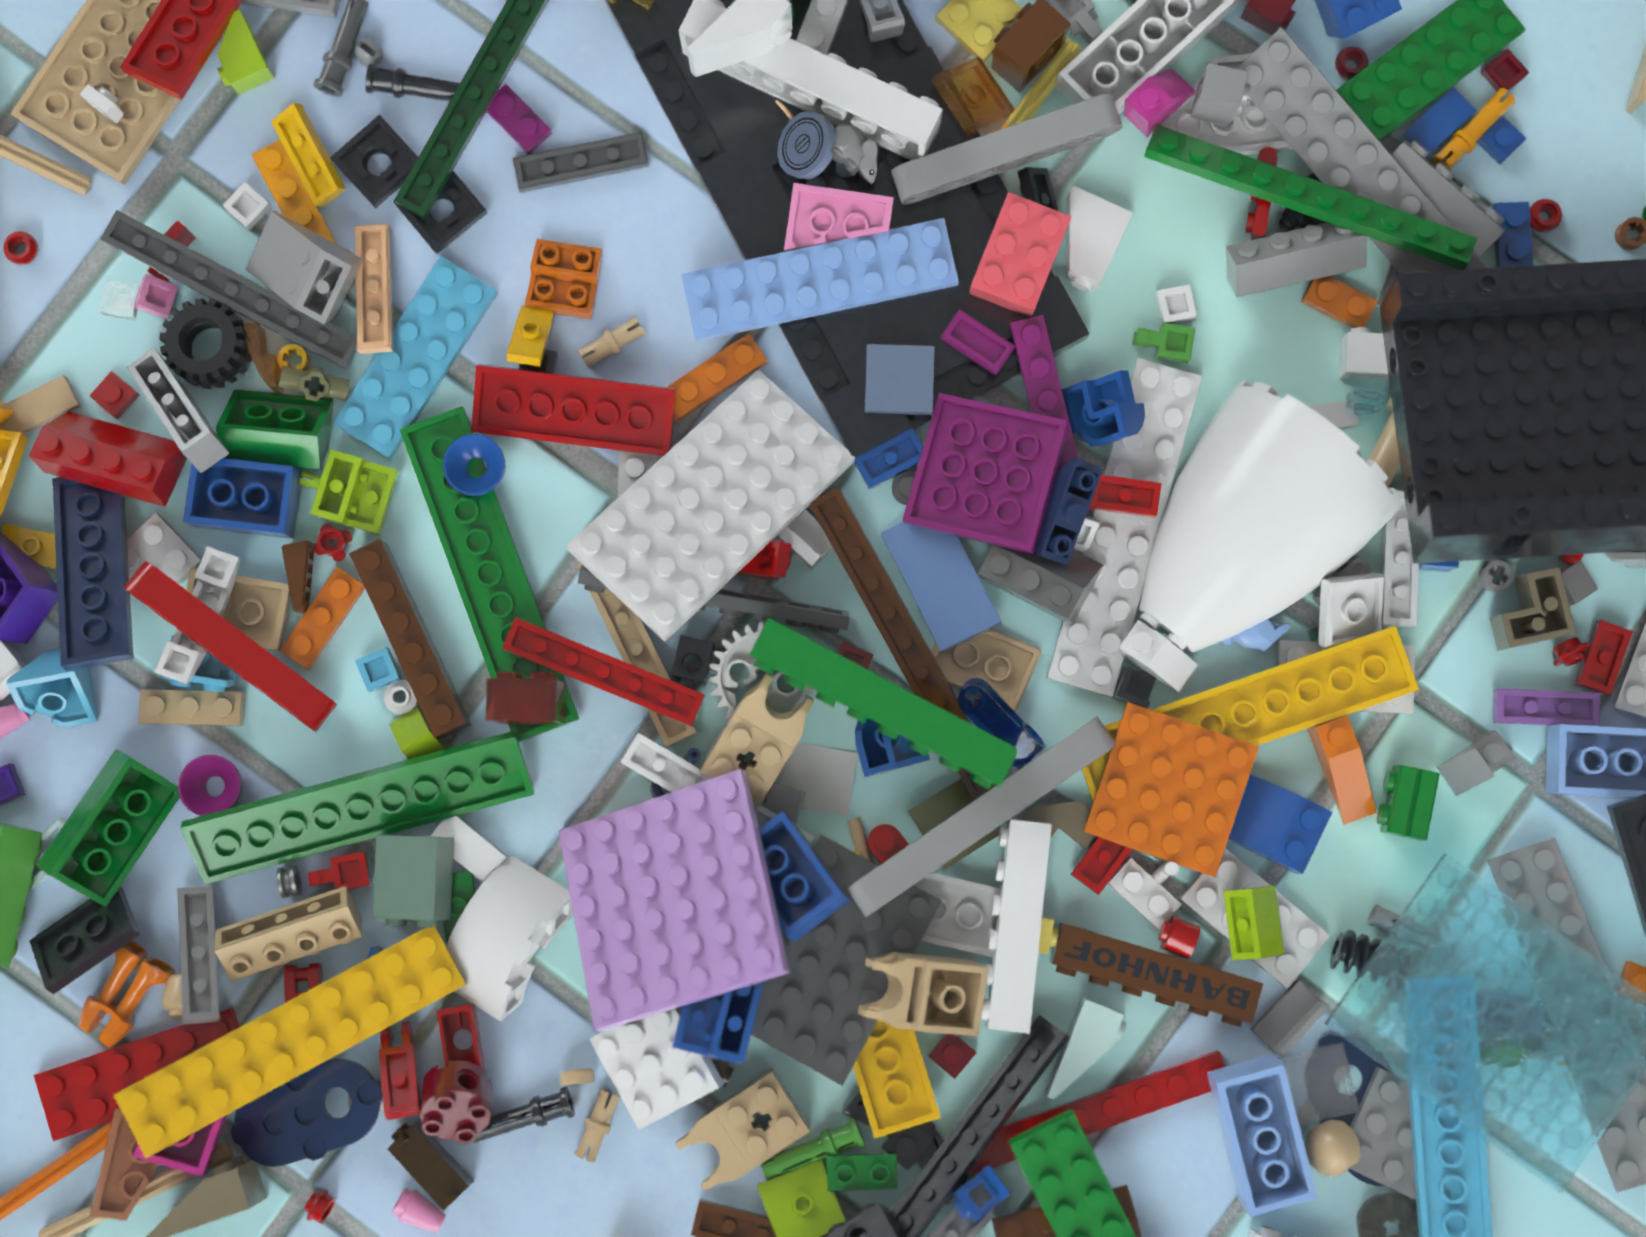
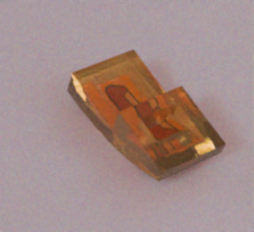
M257 322L244 323L247 346L257 371L269 388L276 393H284V388L278 387L281 368L277 357L274 354H267L265 329Z

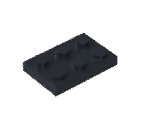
M120 886L107 907L89 899L30 939L29 942L44 987L54 995L138 937L140 932L124 890Z

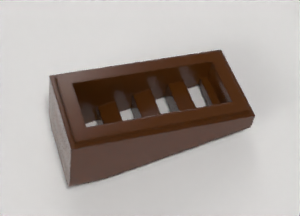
M309 540L285 544L281 547L292 608L301 615L305 614L310 605L315 551L314 544Z

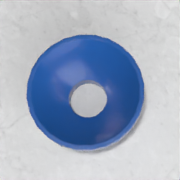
M468 434L455 440L448 447L443 460V471L449 484L458 492L470 496H481L494 490L501 483L506 469L505 457L499 445L491 438L480 434ZM482 459L486 462L487 471L482 477L474 478L469 475L468 465L472 460Z

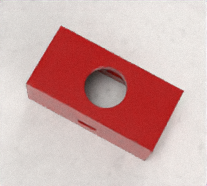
M473 1003L436 1010L445 1067H447L448 1061L460 1060L474 1063L486 1071L476 1006ZM461 1029L468 1030L473 1038L471 1047L466 1050L458 1049L453 1042L455 1033Z

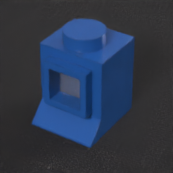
M988 1165L952 1195L956 1200L953 1203V1207L963 1220L970 1219L974 1224L1011 1193Z

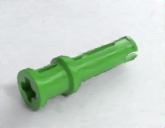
M852 1117L847 1124L832 1130L828 1128L823 1129L819 1137L772 1156L763 1162L761 1167L768 1181L826 1158L829 1155H839V1153L856 1146L863 1148L866 1146L857 1120L855 1117Z

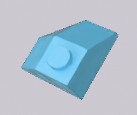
M60 649L44 652L7 679L6 685L19 710L32 714L34 711L51 717V723L64 728L98 721L90 667L65 670L61 667Z

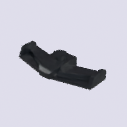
M859 1091L842 1113L855 1117L856 1120L871 1127ZM929 1121L888 1134V1139L881 1148L888 1154L896 1153L897 1162L907 1171L916 1161L923 1170L944 1140L935 1129V1124ZM968 1175L965 1176L953 1194L966 1184L969 1178ZM952 1195L947 1200L946 1205H948L953 1200Z

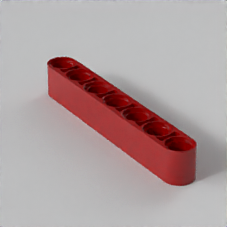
M144 561L123 587L133 597L313 731L317 732L337 706L327 695L148 561Z

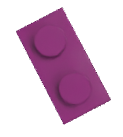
M506 83L498 90L486 111L528 155L553 134L551 129Z

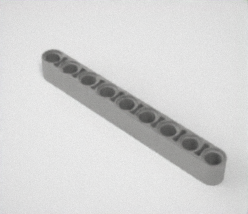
M1097 716L1006 778L1000 787L996 785L846 889L864 916H869L1117 745Z

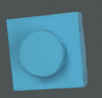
M387 647L355 660L368 692H373L394 681L401 680L391 652Z

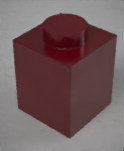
M1249 0L1240 18L1272 36L1280 27H1283L1285 30L1288 28L1296 14V11L1291 9L1296 0Z

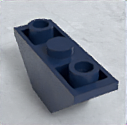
M1073 457L1056 472L1036 544L1037 555L1068 566L1103 472L1102 468Z

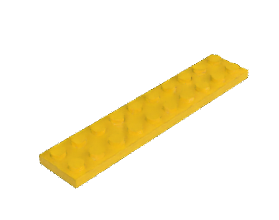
M1395 625L1151 710L1258 746L1418 691L1419 687ZM1121 720L1104 726L1113 740ZM1111 750L1082 769L1092 801L1095 798Z
M433 923V927H426L118 1092L114 1097L145 1158H148L465 986L466 983Z

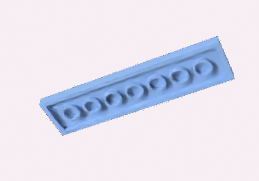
M944 218L890 229L889 232L838 240L681 274L696 342L958 286L959 283Z

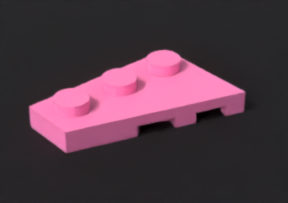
M794 183L784 251L889 232L894 197Z

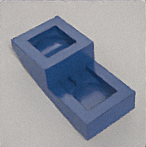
M1453 87L1403 135L1410 143L1414 140L1420 143L1429 152L1428 157L1477 110Z

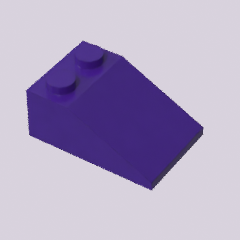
M0 532V640L27 644L57 602V584L44 568Z

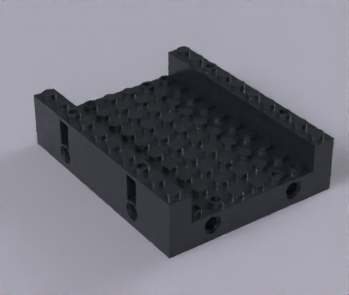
M1646 259L1397 273L1379 308L1413 564L1646 550Z

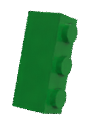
M234 389L216 425L217 436L229 452L224 458L294 466L302 469H321L329 449L334 405L333 398L320 397L318 401L306 399L303 395Z

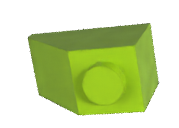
M240 9L236 10L230 19L217 53V57L222 65L217 70L225 86L232 85L240 95L274 79V75L248 20Z

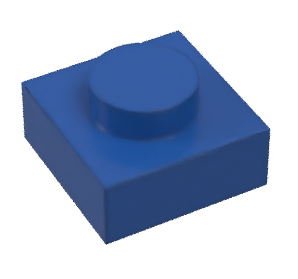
M1502 116L1476 143L1501 165L1527 138Z

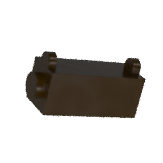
M417 1121L411 1127L404 1123L391 1136L394 1143L387 1150L443 1211L474 1182L434 1136L426 1135L423 1132L420 1121Z

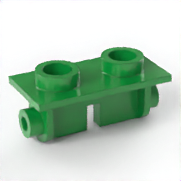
M896 1153L827 1156L828 1191L897 1189Z

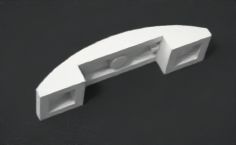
M207 546L194 576L197 582L192 595L222 617L234 586L240 558ZM177 629L172 642L167 641L154 673L188 685L207 651Z

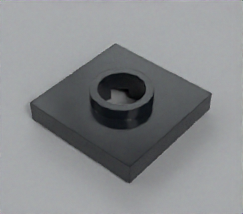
M379 114L335 152L330 159L376 209L403 185L418 156ZM375 154L387 155L391 160V166L389 165L379 176L371 174L368 170L369 159Z
M454 171L437 200H449L454 206V212L452 211L449 217L442 219L443 221L441 222L432 218L431 211L427 218L424 219L393 201L395 206L436 254L441 252L488 213Z

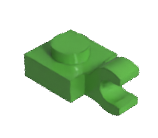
M1164 322L1160 325L1159 332L1138 328L1137 332H1134L1132 345L1156 348L1155 358L1189 363L1196 328Z

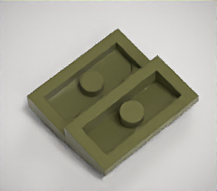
M959 779L910 809L908 813L923 836L974 800L962 779ZM997 828L943 864L941 866L943 870L999 836V830Z

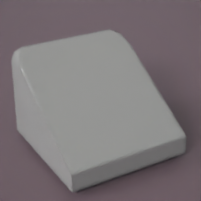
M1581 560L1561 571L1569 606L1577 604L1598 590Z
M774 782L769 789L765 808L777 815L784 811L796 823L806 793Z

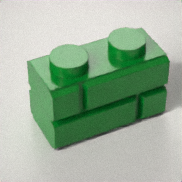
M1393 765L1392 771L1388 770L1386 772L1383 782V790L1388 791L1386 803L1380 804L1377 812L1376 821L1377 824H1381L1380 832L1418 841H1427L1440 773L1405 765Z

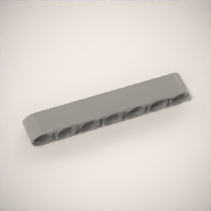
M1103 94L903 163L892 169L891 174L901 203L912 204L1109 136L1122 129L1123 125L1112 94Z

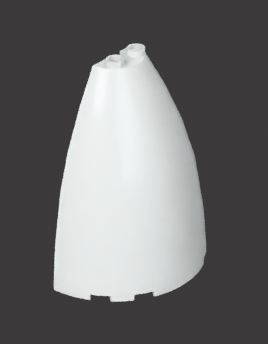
M1247 381L1240 382L1207 427L1175 482L1160 519L1149 557L1139 606V613L1142 615L1139 618L1153 630H1156L1159 626L1169 633L1167 639L1181 651L1186 648L1191 653H1194L1233 637L1277 615L1321 585L1322 579L1329 578L1362 549L1399 510L1401 501L1397 490L1392 487L1388 489L1385 483L1388 476L1378 464L1370 459L1365 462L1358 450L1360 446L1318 412L1288 394L1283 399L1278 397L1275 389L1267 384L1256 381L1251 386Z

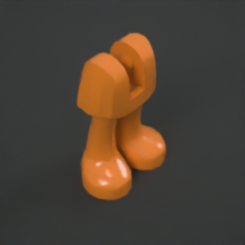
M133 941L115 952L116 961L104 987L97 996L90 995L87 997L79 1018L78 1027L87 1033H91L100 1024L106 1013L112 1016L99 1037V1041L108 1048L113 1047L133 1028L134 1020L132 1016L146 992L153 985L166 984L168 977L176 973L169 964L152 957L145 958L148 952ZM140 965L135 978L120 1003L116 1004L113 1002L132 971Z

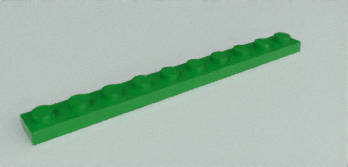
M1158 124L1145 151L1144 157L1460 270L1466 269L1477 241V237Z

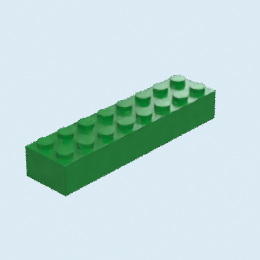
M770 618L765 623L749 654L755 658L753 665L769 674H773L775 669L786 674L784 682L801 691L807 685L818 691L815 696L816 699L834 707L836 702L848 707L846 714L864 724L867 718L879 723L877 731L894 740L897 739L899 734L910 740L907 746L925 756L930 751L940 755L941 757L938 761L940 764L957 773L961 767L972 772L969 778L987 789H990L992 783L998 787L1001 786L1020 750Z

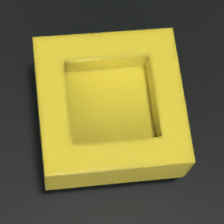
M1042 917L1038 953L1049 954V948L1056 947L1059 928L1053 927V919Z

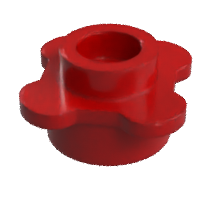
M324 524L320 528L317 543L314 544V551L319 556L325 554L331 556L334 561L340 562L346 557L345 549L347 544L352 541V534L348 530L340 531L331 524ZM331 540L336 541L334 546L330 545Z
M1578 637L1563 641L1553 648L1557 657L1553 664L1558 666L1564 663L1566 667L1582 661L1585 658L1583 655L1585 654V649L1589 647V644L1587 642L1581 644Z

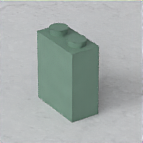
M376 835L373 918L386 919L387 926H407V920H416V927H433V923L437 927V921L451 920L454 837Z

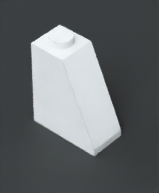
M1072 185L1066 199V215L1072 216L1066 231V278L1071 280V284L1079 290L1089 292L1091 289L1097 292L1133 212Z

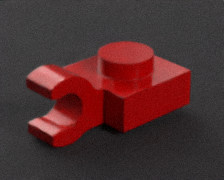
M365 851L330 858L332 868L308 872L309 884L313 887L333 882L335 889L347 886L350 890L372 885Z

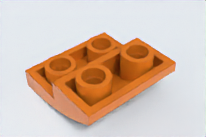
M536 239L530 266L531 278L525 306L552 310L554 314L591 320L599 281L602 249Z

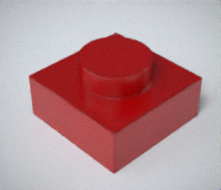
M111 371L89 396L114 418L119 419L140 394Z

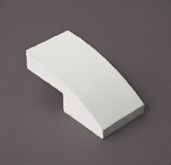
M459 816L443 819L430 836L454 837L453 858L482 882L507 857L486 837L475 831Z

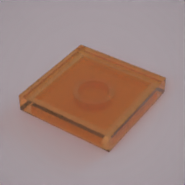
M980 56L941 72L931 80L968 136L1008 118L1015 110Z

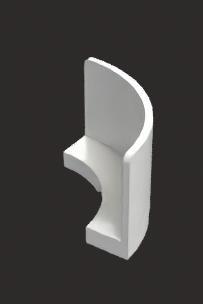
M508 856L501 865L493 870L473 895L457 921L446 945L466 983L465 986L454 992L500 1022L521 1005L528 981L535 968L530 963L539 947L545 950L557 932L572 918L573 909L569 890L518 858Z

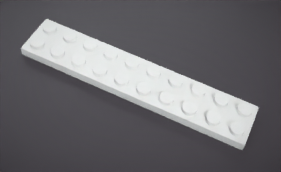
M1137 358L1131 376V385L1135 403H1144L1145 419L1143 427L1138 434L1113 442L1104 475L1161 483L1158 514L1156 518L1100 510L1093 511L1092 518L1096 519L1100 525L1090 547L1083 551L1082 554L1103 564L1104 567L1073 625L1062 621L1046 679L1107 697H1113L1124 658L1119 647L1133 626L1152 546L1160 519L1168 501L1202 376Z

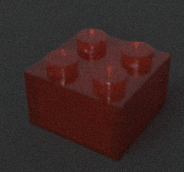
M497 672L496 678H487V721L495 724L564 725L565 684L557 680L556 676L552 675V673L534 672L531 673V679H522V675H518L516 672Z

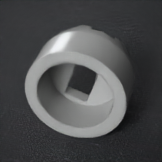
M366 38L357 43L355 55L361 65L368 67L370 63L376 64V66L380 64L383 59V51L378 42ZM366 46L375 52L374 56L372 57L363 48Z

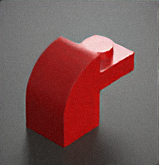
M771 541L737 574L767 580L786 578V572L791 563L790 551L792 544L782 541Z

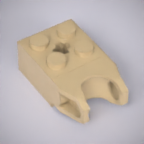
M767 672L756 686L744 694L702 762L699 771L710 779L738 769L747 771L753 804L757 807L760 806L801 739L806 716L814 703V698L807 695L802 703L788 713L774 711L766 701L768 687L774 675ZM750 751L753 753L754 761L744 762L739 754L746 755Z
M892 952L877 958H866L865 966L883 971L886 974L888 989L882 999L877 1002L860 1005L858 1014L866 1018L882 1020L898 1029L969 1036L979 1035L989 967L970 959Z
M772 1068L700 1116L690 1132L677 1140L675 1145L681 1150L686 1146L705 1142L717 1149L720 1163L701 1184L704 1191L717 1184L739 1179L810 1132V1125ZM758 1111L762 1115L768 1113L771 1116L767 1122L769 1125H756L754 1123L756 1119L754 1113Z

